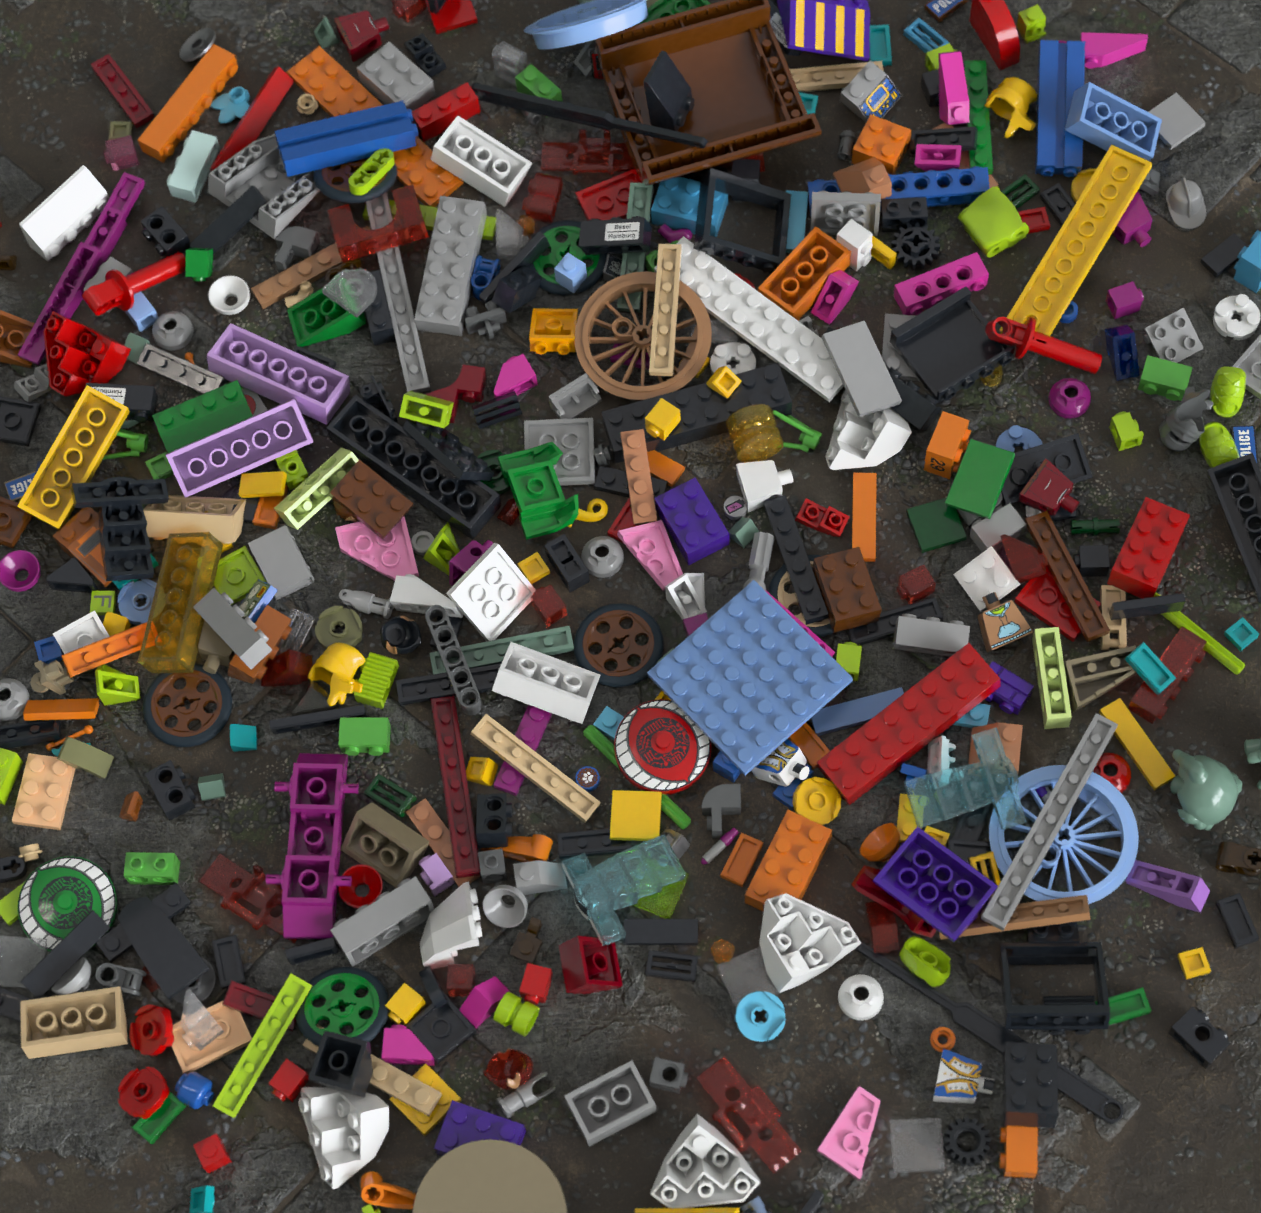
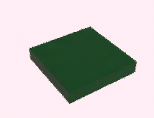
M947 497L906 510L921 553L965 541L967 538L956 508L945 504Z

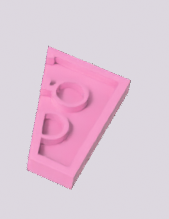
M662 520L618 531L617 536L662 590H665L666 585L683 574Z
M860 1086L857 1087L816 1150L858 1180L862 1176V1169L880 1104L879 1099Z

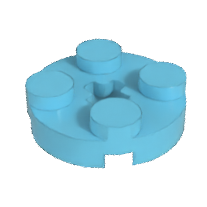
M756 991L747 994L740 1000L736 1007L734 1019L738 1030L743 1036L752 1041L764 1042L774 1039L784 1028L785 1009L780 999L774 994ZM756 1010L758 1012L762 1010L766 1012L764 1017L767 1020L765 1022H755L756 1016L754 1012Z

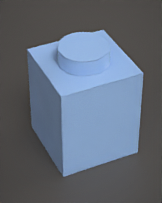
M568 252L554 268L556 282L573 293L587 278L586 264Z
M142 292L134 294V305L125 312L138 330L142 332L153 325L158 316Z

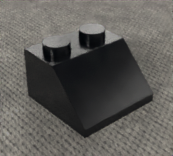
M324 1030L308 1079L324 1087L365 1097L373 1073L370 1042Z

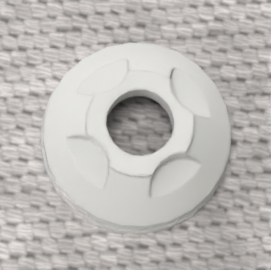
M224 276L211 285L208 296L211 305L217 312L224 315H233L241 312L248 305L250 292L247 283L243 279L236 276ZM234 296L238 298L237 303L233 306L225 304L228 297Z
M862 974L853 975L840 986L838 992L839 1006L844 1014L852 1019L868 1020L878 1014L883 1005L884 996L882 988L870 976ZM859 987L866 988L869 992L868 998L863 1001L857 1000L854 996L855 989Z

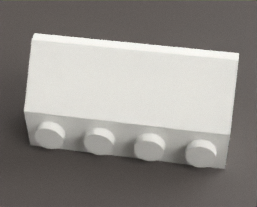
M459 116L455 118L434 145L431 156L433 162L504 207L517 192L532 165V162Z
M83 165L19 225L29 246L45 260L49 261L52 257L57 256L68 242L73 241L81 230L88 227L93 219L102 213L109 200V196L91 172Z
M510 642L492 691L582 724L600 674Z

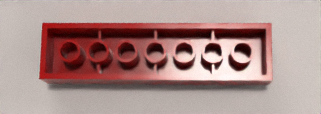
M970 643L966 644L818 760L819 770L827 780L832 782L838 793L850 806L1001 687L999 676Z

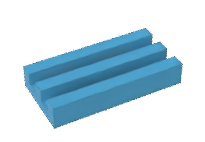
M920 18L909 25L903 34L925 53L939 48L931 38L941 46L949 43ZM916 26L921 28L925 33L921 32Z

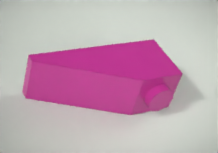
M1081 32L1080 41H1085V67L1089 69L1102 68L1145 51L1148 34Z
M961 51L938 53L940 119L947 125L968 123L969 97Z

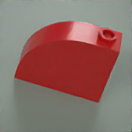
M972 0L969 21L999 70L1019 63V37L1011 13L1004 0Z

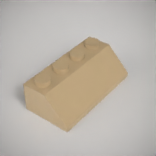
M169 495L168 503L148 504L143 511L147 521V535L154 540L174 538L176 541L191 539L201 543L220 541L222 544H231L237 540L242 532L246 499L188 496L185 498L181 495Z
M120 986L21 1001V1048L28 1059L128 1044L127 1019Z

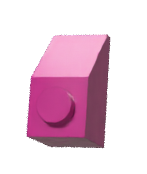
M842 270L831 273L811 313L824 322L831 324L849 302L859 281Z
M524 354L513 356L503 363L494 389L495 398L514 391L516 395H519L538 385L536 374Z
M391 1025V1028H384L383 1061L388 1064L424 1065L426 1063L431 1066L435 1065L432 1054L410 1029H406V1026Z

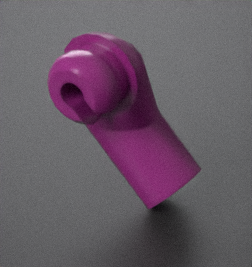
M663 224L658 230L669 243L676 240L679 241L683 236L688 240L692 239V232L689 229L672 230L666 224Z

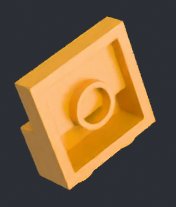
M533 308L529 334L530 351L540 355L546 352H558L561 355L576 352L575 328L578 319V309Z

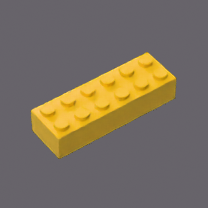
M87 385L17 507L57 530L64 526L75 508L71 492L72 483L90 482L130 412L129 408Z

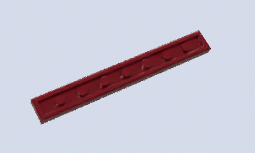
M455 697L431 698L430 703L456 878L480 876V864Z

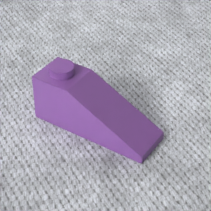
M1135 860L1125 880L1127 884L1178 907L1200 913L1210 893L1209 888L1201 877Z

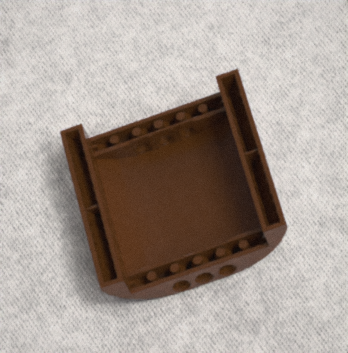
M724 0L631 26L619 32L595 39L601 72L616 118L651 125L643 81L661 51L667 52L691 87L695 104L693 110L688 112L683 127L679 128L678 132L706 138L708 142L705 148L620 130L635 170L646 186L821 135L822 131L815 114H807L770 24V4L768 0Z

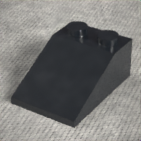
M661 51L643 81L651 126L678 132L679 128L683 127L688 112L693 110L695 100L692 97L691 87L667 52Z

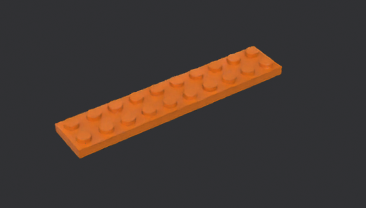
M320 46L287 71V74L306 94H311L318 101V105L331 117L383 105ZM415 137V147L393 152L394 162L397 166L396 178L425 206L436 207L439 204L440 196L448 197L464 183L462 179L431 160L433 151L418 137Z

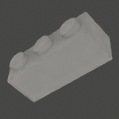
M903 614L898 616L895 622L892 649L951 657L968 644L970 626L964 625L962 621L952 620L950 623L940 622V619L935 617H927L924 620L917 619V616L913 614Z

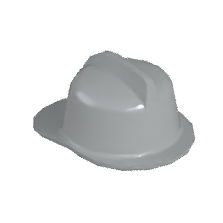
M1184 177L1168 188L1166 201L1173 222L1184 229L1199 227L1206 218V207L1199 186L1193 181L1186 180Z

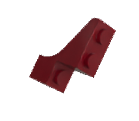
M462 365L460 375L453 384L424 395L454 402L449 422L454 423L459 399L469 403H474L475 401L482 402L487 381L485 367Z
M864 865L852 882L853 888L897 914L913 933L932 938L937 930L873 883V879L881 871L880 869Z

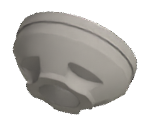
M170 311L156 319L153 324L152 333L159 347L174 351L189 344L194 334L192 322L185 314ZM170 320L177 322L176 327L172 330L164 328L165 323Z
M599 536L585 544L581 560L588 569L589 574L605 578L616 574L620 570L624 562V553L620 544L615 539ZM604 546L609 550V553L605 557H598L595 554V550L598 547Z
M16 679L0 680V692L8 689L11 691V696L6 701L0 700V720H15L23 715L26 703L30 700L29 691L25 685Z
M495 886L484 897V914L497 926L512 928L522 923L526 917L528 910L527 900L523 893L513 886ZM502 896H512L515 899V904L508 905L504 903Z
M85 957L80 958L52 985V991L58 996L85 991L91 981V964Z

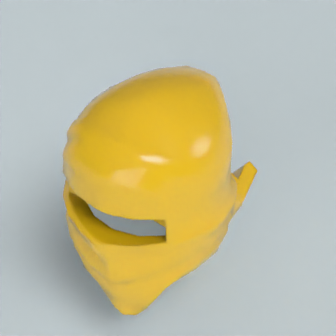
M1016 77L1005 78L999 84V87L989 95L985 107L991 108L997 115L1010 121L1004 135L1005 138L1012 137L1020 127L1027 131H1033L1037 124L1027 116L1029 105L1037 100V93L1026 81Z
M333 643L316 660L308 674V679L311 681L322 680L330 685V694L327 699L329 706L335 705L337 701L340 705H343L347 693L351 694L353 691L362 692L363 684L354 680L357 669L365 663V658L351 645Z

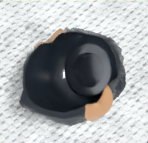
M405 616L393 617L382 624L379 634L382 646L392 654H408L421 646L420 627L413 619Z

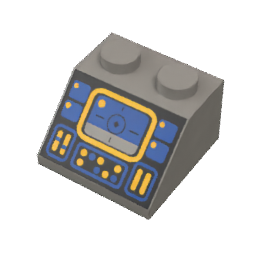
M869 61L841 92L839 101L866 123L870 114L883 118L902 95L888 75L872 61Z

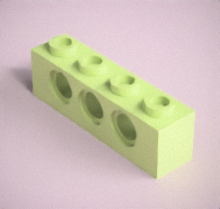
M340 448L283 499L274 510L287 526L298 530L332 499L329 493L359 461L352 451Z
M1059 627L1034 629L1032 644L1044 729L1069 727L1072 716Z

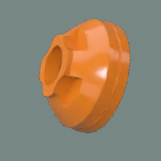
M886 823L877 827L863 841L860 847V854L870 862H885L891 859L899 848L900 831L893 823Z

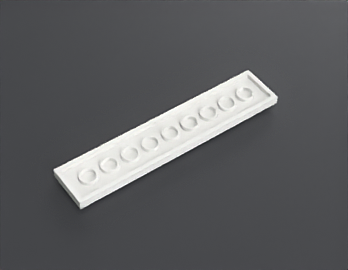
M683 236L677 243L682 245L680 281L689 286L699 296L707 312L830 402L844 385L822 338L711 256L705 254V252L693 249L694 244ZM657 265L654 268V272H657Z

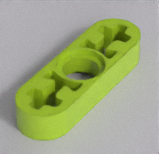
M385 148L377 150L349 178L350 192L357 196L366 194L394 166L393 152ZM371 170L377 171L375 173H366L367 171Z

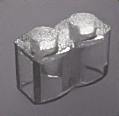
M502 41L492 51L495 74L516 86L515 77L528 67L526 64L527 54Z

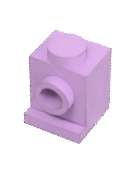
M437 853L432 856L427 855L419 861L418 864L423 871L420 873V876L426 885L430 887L434 897L455 883L453 876Z

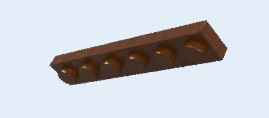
M1045 511L1026 518V527L1086 642L1109 634L1110 629L1048 512Z

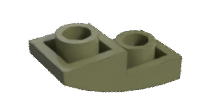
M66 737L57 759L76 769H83L100 779H105L114 756L79 740Z

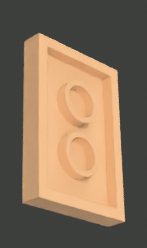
M28 753L12 817L13 824L61 830L76 768L58 760L57 757Z
M223 1001L173 1024L174 1042L171 1046L184 1074H189L249 1044L252 1036L241 1012L223 1006Z

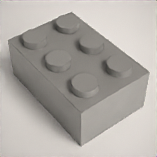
M390 42L386 43L357 67L360 83L385 105L404 100L406 109L410 108L412 112L436 95L433 80Z
M632 1060L564 1095L566 1103L589 1147L657 1112L656 1104Z

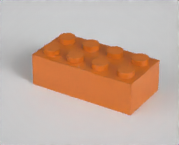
M815 226L758 287V292L799 321L817 301L829 275L839 270L844 272L850 265L851 251Z
M787 810L745 893V903L764 912V905L767 899L785 893L802 900L832 839V830Z

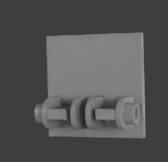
M1184 307L1144 328L1146 334L1143 336L1145 342L1152 343L1160 359L1178 363L1203 349Z

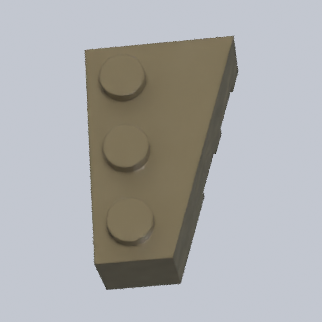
M1136 645L1064 662L1068 695L1073 713L1137 675L1136 671L1125 660L1136 649Z

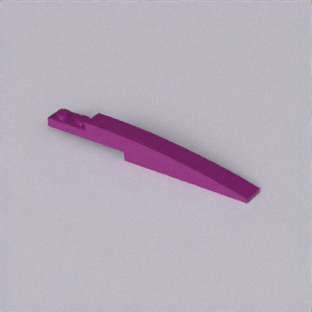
M126 172L123 173L85 243L80 242L20 349L18 357L37 365L44 358L46 350L43 331L53 311L68 318L72 317L83 300L82 294L84 293L85 284L96 275L101 264L107 261L127 226L125 220L145 185L143 179Z

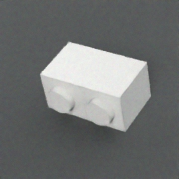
M850 219L837 233L836 241L851 251L849 266L858 271L862 265L866 266L872 258V233L853 219Z

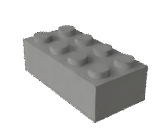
M416 876L412 879L407 878L401 881L395 890L390 893L389 891L382 893L377 897V901L371 905L361 906L355 911V915L348 919L343 918L334 924L331 932L352 967L428 920L429 914L434 910V907Z

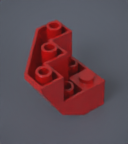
M54 311L43 331L50 388L64 396L83 392L86 383L106 384L122 370L131 351L129 347Z

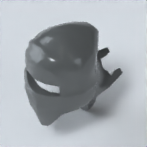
M1194 386L1186 388L1179 406L1172 409L1160 423L1159 436L1167 448L1175 451L1185 450L1205 432L1202 411L1211 409L1213 406V401L1205 400L1210 394L1209 389L1195 392Z

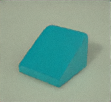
M230 724V746L233 752L257 750L256 726Z

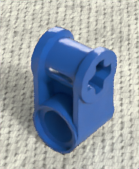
M481 255L477 256L471 277L472 293L476 299L481 300L479 297L481 292L500 273L501 259L490 260L483 258Z

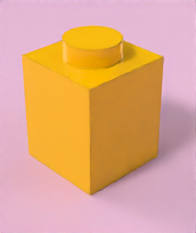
M661 398L645 417L646 431L655 438L659 437L665 440L681 421L680 410Z
M404 983L385 1007L389 1010L388 1017L394 1023L399 1025L401 1022L406 1026L426 1005V1002L421 995Z

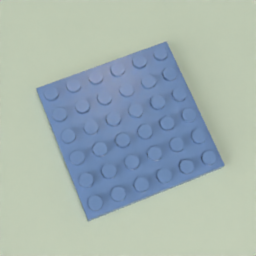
M755 580L647 672L648 677L745 776L853 681V678Z

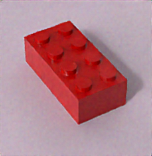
M1145 497L1111 570L1107 584L1142 599L1154 597L1182 537L1190 515Z

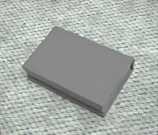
M282 526L248 543L266 582L277 589V593L274 595L276 601L314 583L310 567L305 562L295 542V538L287 526Z

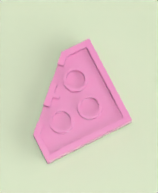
M405 516L384 539H381L361 521L335 527L342 553L394 581L396 575L405 576L406 574H412L419 577Z

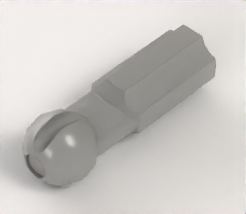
M754 533L749 560L750 574L749 579L744 583L743 589L755 580L766 591L764 578L765 572L769 570L774 543V536L772 534Z

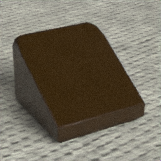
M0 255V270H16L17 256Z

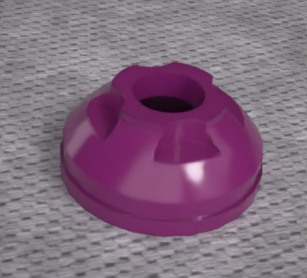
M1064 378L1052 386L1048 401L1054 413L1063 418L1070 419L1077 418L1088 410L1091 395L1088 387L1082 381L1075 378ZM1070 387L1077 390L1078 395L1070 398L1065 395L1064 390Z
M17 550L8 553L0 561V582L7 589L15 592L26 591L38 582L41 568L37 558L32 553L25 550ZM25 570L29 573L26 580H16L18 572Z

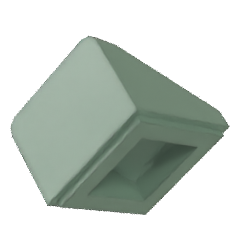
M130 332L125 346L129 347L131 351L126 360L137 364L146 343L150 345V342Z

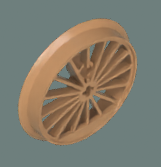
M634 272L619 276L602 285L590 296L577 319L575 348L582 368L594 383L618 397L631 400H646L677 391L697 375L705 363L710 350L712 338L711 322L702 300L682 281L679 283L678 301L680 304H678L677 314L685 307L693 318L678 323L676 331L696 324L692 337H676L675 343H689L685 353L675 349L674 355L683 359L678 369L673 366L674 376L664 382L661 376H657L660 383L645 386L646 352L649 358L651 353L653 316L647 326V292H655L656 272ZM643 291V325L639 324L628 298L630 293ZM624 296L635 324L628 318L623 317L610 303ZM605 308L609 309L617 317L612 324L597 319ZM596 324L613 331L614 337H591L593 326ZM621 326H626L629 329L624 334L618 333V328ZM627 343L596 356H592L590 344ZM628 350L605 372L596 364L598 361ZM642 352L641 386L627 385V381ZM634 354L622 382L609 377Z

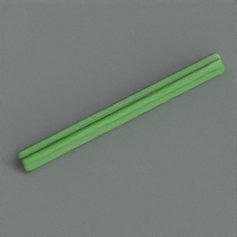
M589 725L583 732L584 736L619 769L615 759L614 745L594 725ZM662 794L661 810L681 829L687 828L691 823V818L666 794Z

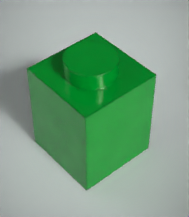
M191 247L186 249V277H192L193 281H206V278L213 275V248Z

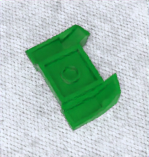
M553 442L497 458L503 476L508 479L520 513L519 521L526 540L555 533L572 524L578 516V494L565 500L553 465L557 464L563 453Z

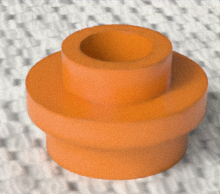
M938 1027L931 1033L930 1043L936 1051L942 1052L943 1049L950 1051L955 1045L956 1038L951 1029ZM941 1036L946 1037L947 1043H939L938 1038Z

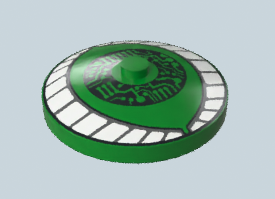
M60 857L42 864L26 879L18 898V916L24 932L37 946L48 952L92 910L111 929L118 908L116 890L109 876L97 864L80 857Z

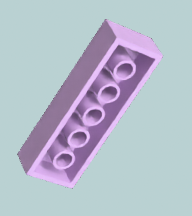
M231 323L207 354L210 372L220 375L231 382L238 380L240 386L280 404L295 398L302 414L326 425L350 393L348 375Z
M294 398L166 454V457L186 498L313 443L314 440Z

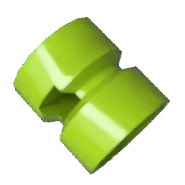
M508 991L501 999L493 1020L505 1027L511 1025L514 1032L525 1037L532 1029L540 1008L528 1001L521 1003V997Z

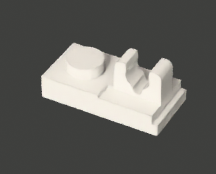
M940 736L928 743L927 788L935 790L949 784V764L956 761V758L949 756V751L955 750L956 745L949 743V739H946V736Z

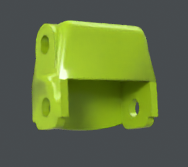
M993 186L981 194L958 216L966 232L987 257H993L999 252L1012 247L1029 233L1028 225L1025 222L1022 223L1018 211L1000 191L998 186Z

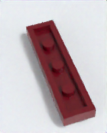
M110 54L90 64L92 70L136 128L155 118L152 110Z

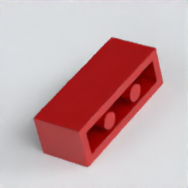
M467 82L413 110L412 124L416 123L418 134L422 141L425 142L446 131L457 116L467 120L480 113L478 97Z

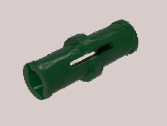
M1092 517V520H1071L1070 523L1072 525L1070 527L1071 535L1092 534V536H1098V533L1119 534L1120 528H1118L1120 526L1119 519L1098 520L1097 517Z

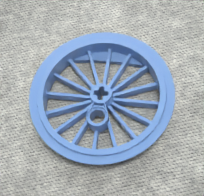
M647 0L589 1L548 15L526 27L524 32L533 36L538 49H555L591 41L627 29L645 20L648 17Z
M1066 765L1046 766L1025 773L1013 781L997 800L990 819L989 841L996 864L1004 876L1012 863L1007 848L1021 847L1024 840L1005 842L1004 827L1029 833L1031 827L1007 821L1008 814L1012 808H1015L1035 822L1037 817L1020 805L1018 801L1030 793L1040 810H1042L1044 804L1035 790L1042 786H1051L1053 790ZM1094 772L1091 773L1078 797L1087 806L1069 826L1071 809L1065 823L1048 850L1052 855L1054 854L1055 859L1052 861L1043 859L1033 877L1034 879L1042 868H1053L1048 888L1041 887L1031 881L1024 895L1035 901L1087 895L1089 904L1096 902L1117 889L1133 867L1138 851V828L1133 811L1121 792L1108 780ZM1090 808L1101 815L1073 830ZM1104 820H1107L1118 830L1078 835ZM1059 836H1067V839H1063L1062 841L1058 839ZM1120 837L1121 852L1081 841ZM1079 848L1118 858V863L1110 872ZM1061 852L1068 892L1051 890ZM1074 853L1107 877L1093 885ZM1067 854L1087 884V889L1073 891Z

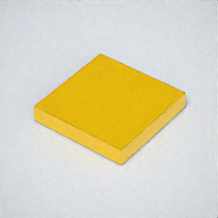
M613 790L610 840L659 841L662 793Z

